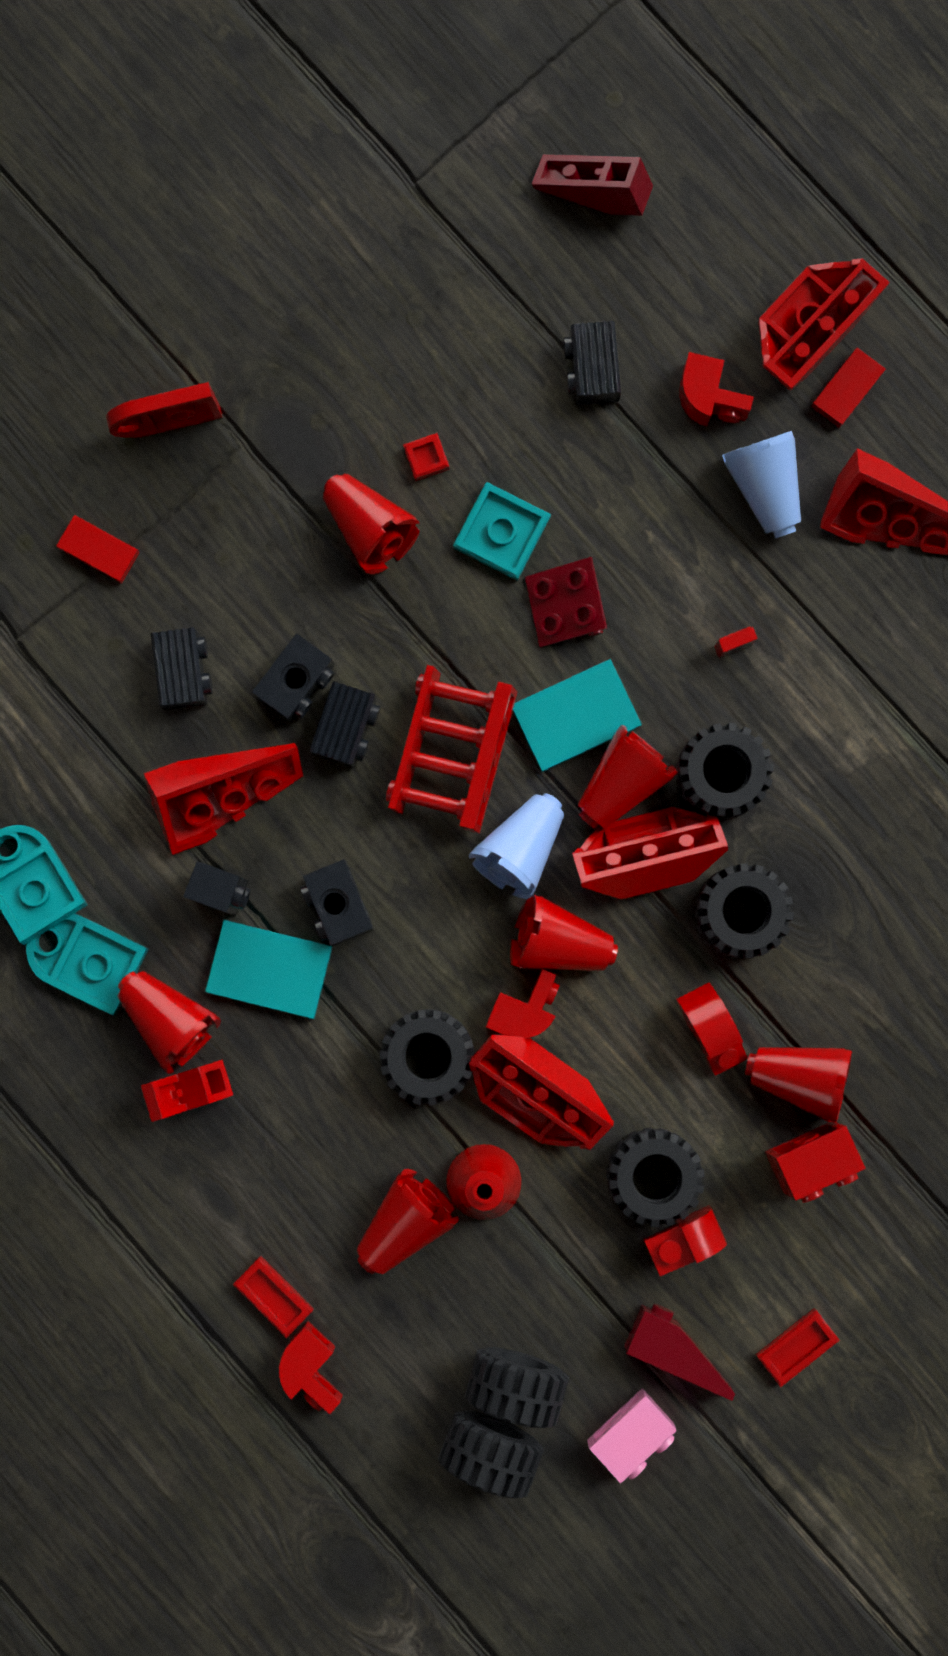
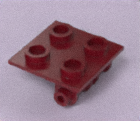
M592 557L525 576L540 647L586 634L597 636L603 634V630L607 629Z

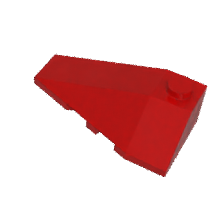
M857 448L837 477L822 517L820 528L855 543L865 544V540L884 542L886 547L899 548V545L920 547L923 552L948 555V501L890 463Z
M295 743L177 761L144 773L151 803L172 855L210 841L218 835L216 830L232 819L237 822L246 816L244 811L260 800L268 801L303 777L299 753Z

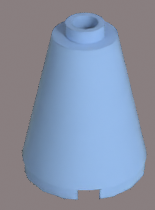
M792 431L723 454L724 464L765 533L773 532L775 538L795 532V524L801 522L795 438Z
M544 793L542 796L533 795L471 851L469 858H476L472 865L497 887L503 889L505 885H509L516 889L512 895L523 899L531 898L536 890L564 818V813L560 809L562 804L555 797Z

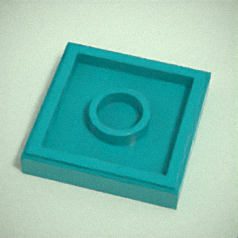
M486 482L453 544V549L518 581L551 518V514Z

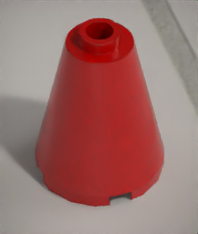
M349 474L335 475L326 482L323 500L359 566L366 573L376 574L388 569L384 563L393 557L399 561L414 545L420 532L416 524L420 523L412 514Z
M621 725L616 730L578 803V806L582 809L579 816L594 829L599 825L607 828L671 781L678 773L672 764L668 767L662 762L664 757L632 731L629 736H626L628 730L624 725Z
M533 895V897L526 899L515 925V928H519L518 941L512 939L511 965L526 969L604 971L608 965L612 966L618 953V945L614 944V938L611 934L542 896Z
M132 971L118 984L120 989L117 995L118 1000L160 1067L167 1074L174 1072L171 1065L177 1062L182 1067L206 1045L212 1037L207 1033L212 1024L217 1029L221 1024V1019L215 1013L145 971L137 974Z
M759 1047L757 1054H749L745 1075L751 1076L752 1085L827 1122L837 1123L844 1088L848 1078L852 1050L845 1048Z
M491 1144L474 1145L462 1151L452 1161L447 1174L448 1194L453 1204L463 1214L479 1220L494 1219L508 1212L516 1203L521 1190V1173L515 1160L504 1149ZM481 1184H488L492 1190L483 1193L479 1192L477 1188Z
M404 1169L397 1175L357 1247L359 1264L371 1274L375 1272L385 1274L451 1230L459 1221L458 1216L452 1218L451 1213L455 1208L445 1194L427 1178L422 1183L413 1178L418 1172L412 1169Z

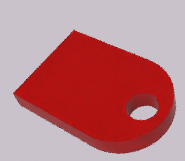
M209 382L131 400L112 408L106 414L110 434L122 438L144 437L223 418L219 402Z

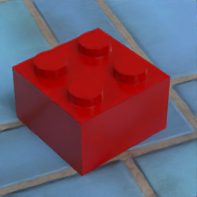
M827 1122L765 1151L783 1193L795 1201L801 1199L803 1203L824 1194L822 1189L836 1183L837 1187H841L854 1182L859 1178L857 1173L866 1169L847 1127L840 1123Z

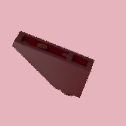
M543 154L532 181V186L536 190L611 215L643 216L653 188L641 157Z
M653 1304L652 1308L642 1305L624 1345L626 1353L733 1401L735 1392L679 1322L673 1319L674 1312L658 1304Z

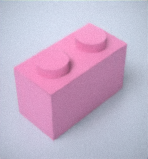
M642 1388L589 1437L587 1442L593 1454L621 1484L627 1477L630 1480L636 1478L647 1465L645 1460L655 1451L661 1453L666 1450L674 1441L675 1437L673 1434L677 1430L673 1421Z

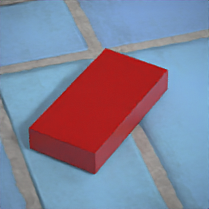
M857 347L811 407L840 428L881 377L886 368Z
M76 515L73 516L56 545L60 550L121 584L140 553L138 549Z
M262 1256L233 1284L285 1338L314 1310Z
M813 1308L755 1355L779 1386L782 1387L840 1340L818 1311Z

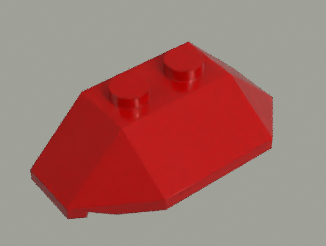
M863 258L847 262H831L807 266L758 320L763 367L791 391L806 379L855 327L890 282Z
M670 807L618 820L607 828L600 825L586 839L581 848H577L572 855L583 888L622 900L693 882L728 851V844L718 817L711 815L706 817L693 811Z
M491 1035L469 1061L480 1101L541 1144L564 1147L580 1146V1149L591 1150L613 1127L614 1121L589 1080L531 1038L524 1039L522 1036Z

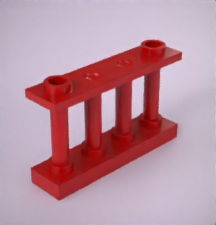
M427 665L425 674H420L417 679L415 694L418 695V700L396 781L391 780L387 789L386 801L390 802L388 808L396 813L403 814L407 802L455 814L457 819L461 820L460 827L480 834L518 692L513 685L498 682L496 691L491 690L490 693L439 682L441 673L434 666ZM438 696L486 708V712L489 713L486 727L481 726L480 729L429 717L434 697ZM425 731L476 743V747L480 748L477 762H471L469 765L420 753ZM415 767L466 779V782L470 784L467 798L462 797L461 800H456L410 788Z

